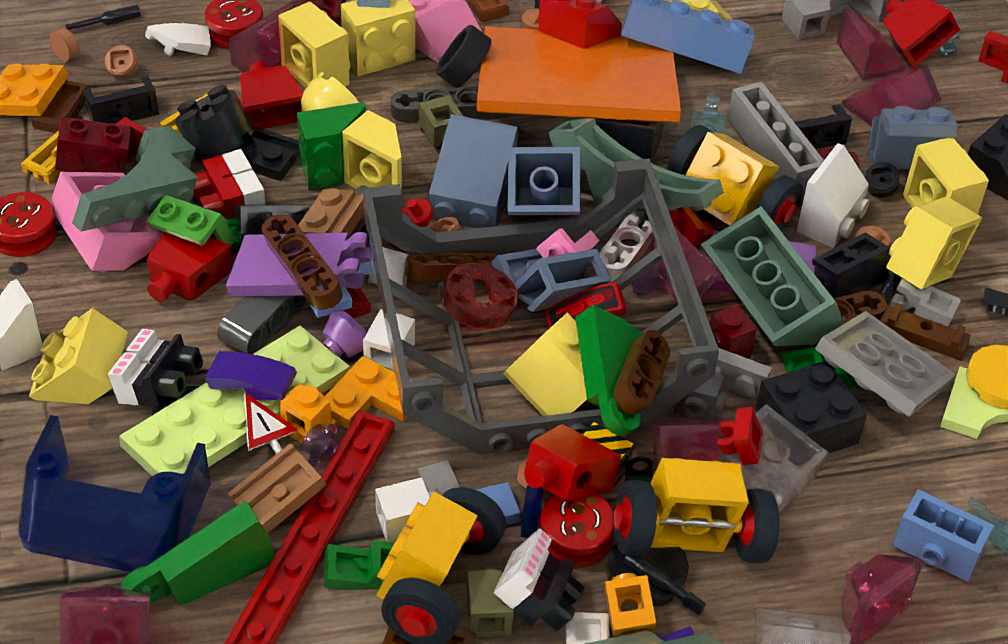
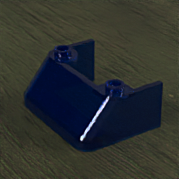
M50 415L26 463L18 526L21 543L26 550L32 553L127 572L148 566L188 539L211 484L205 444H196L184 474L170 471L157 473L148 479L140 494L66 479L69 472V464L58 416Z

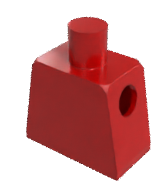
M891 0L886 6V12L889 15L884 18L883 23L913 68L918 66L960 31L952 12L932 0H906L905 2L902 0Z
M255 62L250 66L249 71L240 74L242 105L255 127L266 129L297 123V113L302 112L301 98L303 91L285 66L268 67L264 62Z
M165 232L148 256L147 262L152 283L147 287L150 296L158 302H164L172 293L188 301L197 299L231 273L233 265L230 245L212 236L209 237L204 245H200Z
M561 424L533 440L530 445L524 477L530 487H542L564 500L570 501L613 491L622 455Z

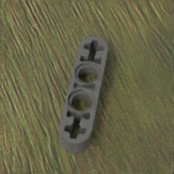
M479 86L399 91L393 94L390 101L391 115L400 122H418L419 103L447 95L451 96L464 117H503L510 114L478 112L477 104H463L462 102L468 100L477 102ZM443 111L434 113V117H442Z

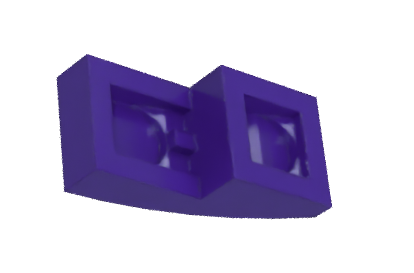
M219 351L204 378L210 389H244L248 395L256 400H283L297 371L295 367L271 358L241 352Z

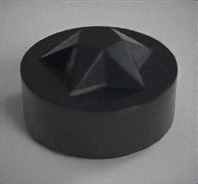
M886 162L876 163L867 170L865 179L869 184L868 191L873 196L880 198L891 196L899 187V172L892 164Z

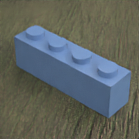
M631 0L622 24L621 36L741 74L754 42V29L750 28L748 23L734 19L731 22L722 19L720 15L710 10H702L700 12L691 9L687 3L679 0H672V2L666 0Z

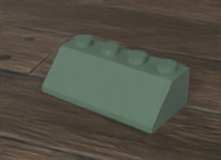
M762 206L701 244L703 250L773 346L814 345L823 336L845 324L836 301Z

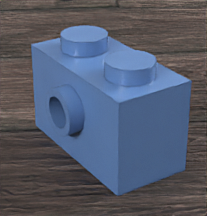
M918 489L902 516L893 546L923 560L928 565L938 567L968 582L983 555L995 525Z

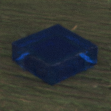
M527 485L522 511L521 537L529 538L538 530L544 488L542 487L532 488Z

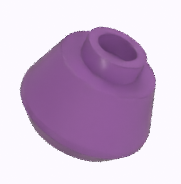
M334 311L330 314L323 330V335L327 338L323 345L339 358L342 354L350 358L363 351V339L367 332L345 311Z

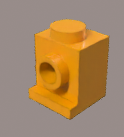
M299 383L280 402L281 418L298 429V432L288 436L311 450L337 426L336 420L331 418L330 401L313 386H303ZM303 421L305 422V428L300 426Z
M624 573L613 577L612 581H605V597L612 638L650 630L656 634V619L647 575L637 577L633 573ZM626 605H632L637 610L622 612L621 609Z

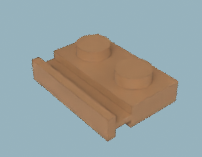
M323 189L298 224L299 228L304 234L348 233L350 236L364 215L363 193L355 195L353 190Z
M290 443L227 494L236 505L246 500L266 533H269L326 487L327 484Z

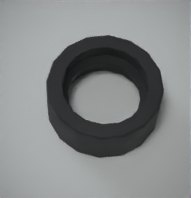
M468 25L457 35L445 51L436 68V74L453 87H461L471 78L483 62L490 49L492 39L475 26Z

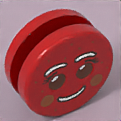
M213 0L205 9L206 26L209 27L210 41L221 48H247L256 44L264 34L263 9L257 0Z
M17 192L0 198L1 253L13 257H26L37 254L52 244L57 234V226L52 205L46 198L31 192Z
M598 494L570 501L556 495L550 497L541 510L539 526L552 539L547 550L558 561L566 558L576 562L574 568L592 566L603 560L612 547L615 529L614 512L609 503Z

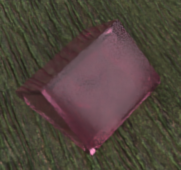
M848 3L843 9L836 43L861 79L864 81L905 72L907 70L906 66L881 32Z

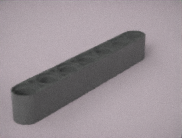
M361 185L355 190V195H361L363 188L369 187ZM364 215L349 238L357 232L367 233ZM304 295L244 296L221 320L217 330L218 339L244 353L254 354L262 349L308 303V300Z

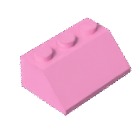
M60 172L50 204L58 221L91 271H124L149 254L165 233L149 226L147 219L150 215L81 232L72 224L81 194L116 182L125 174Z

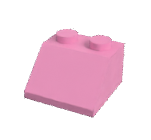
M409 0L415 9V48L439 63L447 48L465 27L473 25L482 32L466 0Z

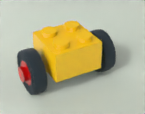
M702 125L692 127L682 136L669 160V171L697 178L720 179L724 193L712 200L711 206L703 210L729 226L762 206L776 226L782 231L794 216L803 195V186L789 176L783 175L772 183L780 166L726 134L714 133Z
M661 458L651 483L638 480H629L623 483L614 511V526L618 549L622 554L646 555L650 548L681 547L682 550L724 552L734 533L736 550L743 561L765 563L772 558L777 547L780 517L778 504L772 492L764 489L746 490L741 467L738 463Z
M465 487L449 489L442 495L433 491L425 506L417 502L406 522V525L411 528L404 526L389 553L390 555H388L377 575L378 578L384 581L376 594L377 597L383 600L381 607L383 619L396 635L409 643L446 644L451 639L458 626L460 613L453 598L440 588L459 551L469 554L488 553L498 545L504 534L506 519L499 505L484 493Z

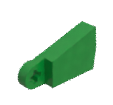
M592 305L575 317L587 401L600 407L601 418L609 431L623 437L639 427L640 414L629 415L619 407L614 397V387L632 342L644 333L621 317Z
M245 500L148 566L132 571L123 580L121 590L128 603L133 607L147 606L172 594L179 606L269 567L275 557L272 542L259 519Z

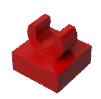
M753 407L737 408L735 421L728 420L720 423L723 436L730 438L717 439V445L722 454L731 455L738 452L743 465L759 464L764 432Z

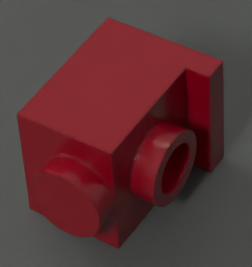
M737 304L711 314L710 327L718 348L751 359L757 329Z

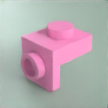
M560 228L537 247V251L543 258L592 249L600 240L590 230L574 243L567 233Z

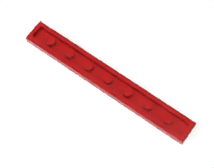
M359 410L321 475L327 486L309 499L303 506L224 644L277 643L320 566L328 544H332L394 433V421Z

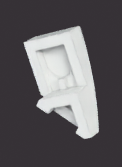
M167 23L147 26L145 37L149 40L155 39L165 46L164 52L169 56L173 55L175 48L207 56L211 47L208 26Z

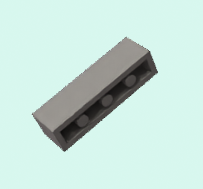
M763 82L733 89L728 120L751 150L780 166L774 181L786 175L795 179L803 186L801 199L803 200L807 182L823 163L824 159Z

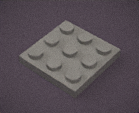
M867 311L823 336L815 350L824 355V359L830 365L842 368L855 378L859 386L866 390L874 391L886 400L887 405L898 413L906 414L909 417L949 387L956 376L951 370Z

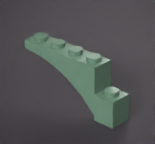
M595 118L569 119L548 132L553 147H580V173L586 172L596 207L603 202L601 196L612 189L614 162L642 159L606 134L596 125ZM652 164L668 211L680 207H690L693 211L702 210L711 206V201L724 193L720 179H705L682 175ZM644 204L641 205L637 210L644 211Z
M171 126L144 130L135 157L139 163L116 182L81 194L72 224L83 232L151 215L165 195L189 203L193 197V190L198 179L190 171L191 161L196 148Z

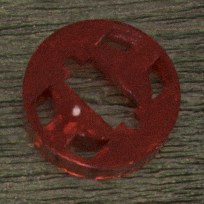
M466 263L457 266L449 273L442 291V301L448 313L460 323L475 329L492 330L505 325L511 319L518 301V292L512 280L502 271L486 264ZM476 279L486 282L485 288H487L489 301H491V303L488 302L487 308L483 307L481 302L475 300L472 283Z

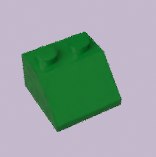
M364 102L297 113L300 164L308 190L332 187L344 183L342 131L366 112Z

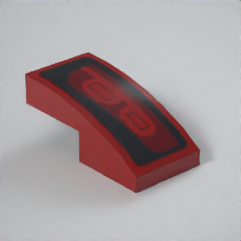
M617 282L592 287L550 307L545 311L549 329L566 313L576 321L575 317L592 305L621 317L627 313V308L620 285Z

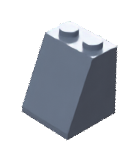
M451 114L429 191V202L434 209L433 220L454 217L463 226L473 228L498 226L508 198L509 147H517L518 127Z
M509 147L508 215H580V147Z

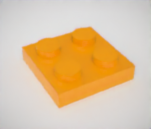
M18 63L8 65L0 75V115L41 116L69 76L65 66L49 64L21 65Z

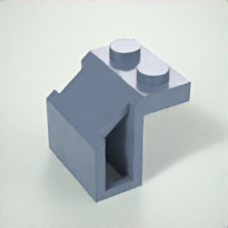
M897 106L894 109L883 108L880 116L873 117L867 151L871 165L886 162L895 166L896 169L910 170L917 145L944 138H956L958 125L952 112L941 107H931L928 110H916L908 106Z
M537 249L497 255L491 262L504 293L509 297L516 296L530 305L527 309L531 312L549 309L574 294L607 284L611 281L597 249L543 258ZM591 263L593 264L598 276L575 280Z

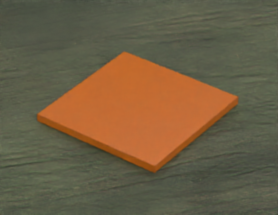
M485 26L484 34L491 38L492 42L486 57L481 63L477 96L478 112L678 123L681 120V105L674 55L671 51L625 36L582 49L542 33L538 29Z

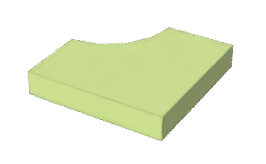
M960 366L940 427L977 439L983 429L992 424L1008 422V409L995 407L978 397L979 392L974 387L971 390L967 383V368Z

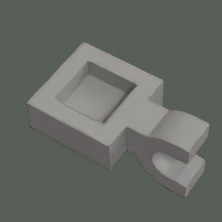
M902 278L896 291L905 294L907 297L896 293L890 306L894 307L895 303L902 304L901 310H908L914 307L916 308L914 315L949 327L961 299L932 286L921 290Z

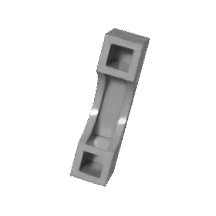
M785 0L781 19L798 40L824 35L828 20L838 14L857 13L881 22L889 15L886 12V6L891 0Z

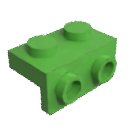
M168 195L163 197L147 219L150 227L200 245H204L210 236L229 244L230 247L236 240L228 227L229 222L220 213Z

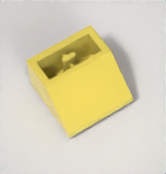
M93 308L80 317H73L65 328L58 333L52 332L44 340L41 346V351L43 352L41 361L31 376L34 382L29 397L37 401L90 404L112 389L108 373L122 356L128 331Z

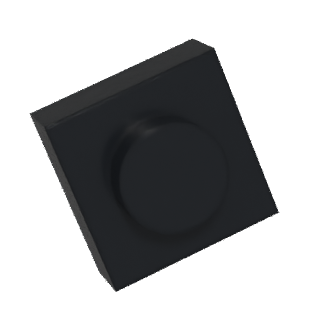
M985 288L981 302L988 304L987 311L1008 316V293Z

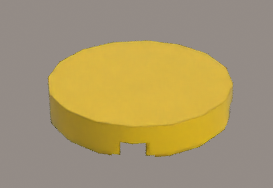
M991 345L982 347L973 354L966 371L967 383L971 390L974 387L979 392L978 397L985 403L998 408L1008 409V346Z

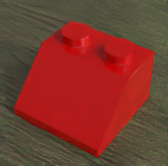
M540 0L538 31L582 49L621 36L622 23L607 5L595 0Z

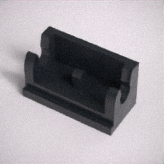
M149 76L141 77L144 86L95 98L90 89L83 90L86 101H84L90 120L116 124L125 117L135 121L159 115L156 90Z
M841 104L832 105L836 115L831 114L826 117L794 122L816 149L836 146L838 143L841 145L847 144L852 118L850 115H847Z
M233 205V215L237 217V228L234 229L235 236L240 238V242H243L245 235H263V223L270 217L279 214L289 215L298 225L311 205Z
M865 232L813 258L814 274L824 287L825 283L828 285V292L833 298L866 291L884 282L889 275V269L886 266L890 260V247Z

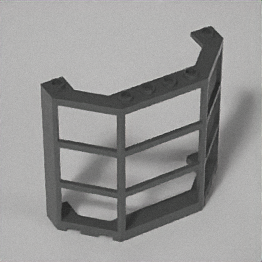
M650 158L614 162L612 189L601 196L603 202L590 212L584 210L575 218L435 233L427 227L424 229L418 227L411 222L408 215L402 212L400 184L363 188L365 223L403 415L480 455L530 448L534 439L561 424L582 434L587 431L593 422L608 429L601 418L600 409L482 424L474 388L509 384L511 382L503 374L506 370L480 374L470 373L460 327L547 317L546 310L531 312L527 309L528 307L457 315L450 283L437 282L443 309L389 279L381 237L408 254L492 253L502 255L537 249L542 242L560 228L567 233L574 243L590 230L599 239L643 204L658 247L612 282H617L622 291L663 259L679 305L642 332L654 330L662 334L684 318L693 347L678 349L674 375L658 387L653 403L639 413V427L626 436L638 431L714 377L719 349ZM586 269L576 280L589 278ZM392 295L447 326L457 370L401 339ZM405 356L461 386L468 417L443 405L442 378L409 381Z

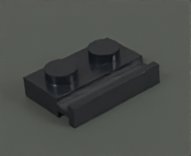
M255 127L254 133L251 136L247 131L241 137L244 143L232 150L241 149L254 173L278 181L284 178L296 162V156L300 154L299 140Z

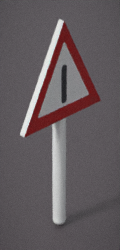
M245 392L248 451L270 443L275 453H279L282 447L277 440L298 432V429Z

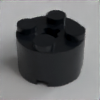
M225 84L212 88L207 93L208 96L197 102L195 99H191L182 103L177 108L180 115L176 118L175 124L182 137L196 148L193 155L196 160L202 161L201 155L205 154L210 159L229 153L244 143L241 137L247 131L250 136L254 133L255 127L236 92L228 90Z

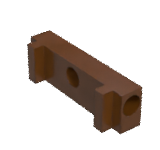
M895 303L894 307L887 305L880 320L886 326L913 344L960 361L962 360L971 337L970 334L964 332L966 327L958 325L956 330L901 310L902 304Z

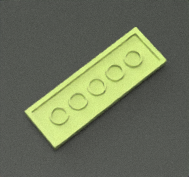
M301 326L296 327L254 353V355L271 358L295 367L297 374L286 396L299 383L303 386H313L318 392L323 394L334 387L350 370L348 364ZM206 382L119 436L120 446L165 489L171 492L247 443L245 390L210 389ZM257 400L281 417L280 402L282 400Z

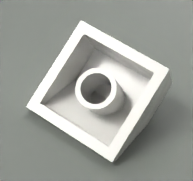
M838 143L807 182L797 227L798 233L831 248H834L842 237L848 238L854 227L855 219L857 217L861 219L864 216L870 200L866 199L869 184L844 145Z

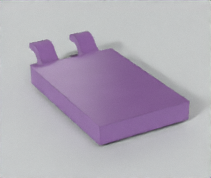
M357 232L350 238L348 233L305 234L337 276L340 287L358 289L363 286L365 274L358 273L360 263L369 262L372 256L370 247L363 248L366 247L369 238L367 233ZM280 234L281 238L286 236V234ZM245 235L226 284L229 295H303L268 247L264 235ZM302 248L292 249L287 254L297 253ZM317 268L306 269L301 274H309ZM322 284L317 287L322 292L326 291Z

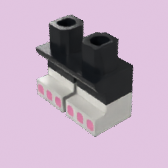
M141 329L126 349L127 352L123 353L110 370L108 376L118 404L160 407L167 396L177 398L182 396L187 385L184 372L198 373L203 366V359L198 347L184 345L181 334H177L171 341L158 339L155 330Z
M539 528L512 552L494 590V594L531 626L542 618L551 628L558 631L573 618L576 609L571 605L579 599L585 587L571 575L576 562L567 558L558 561L547 550L552 539Z

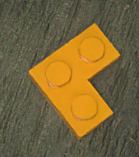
M364 356L325 395L330 401L331 418L349 429L359 410L366 412L371 406L402 422L407 418L402 412L395 372Z

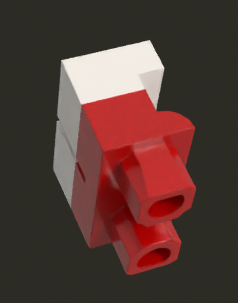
M241 149L202 161L204 171L195 174L198 179L193 190V199L200 197L198 198L200 207L220 213L226 219H234L233 205L265 204L264 188Z

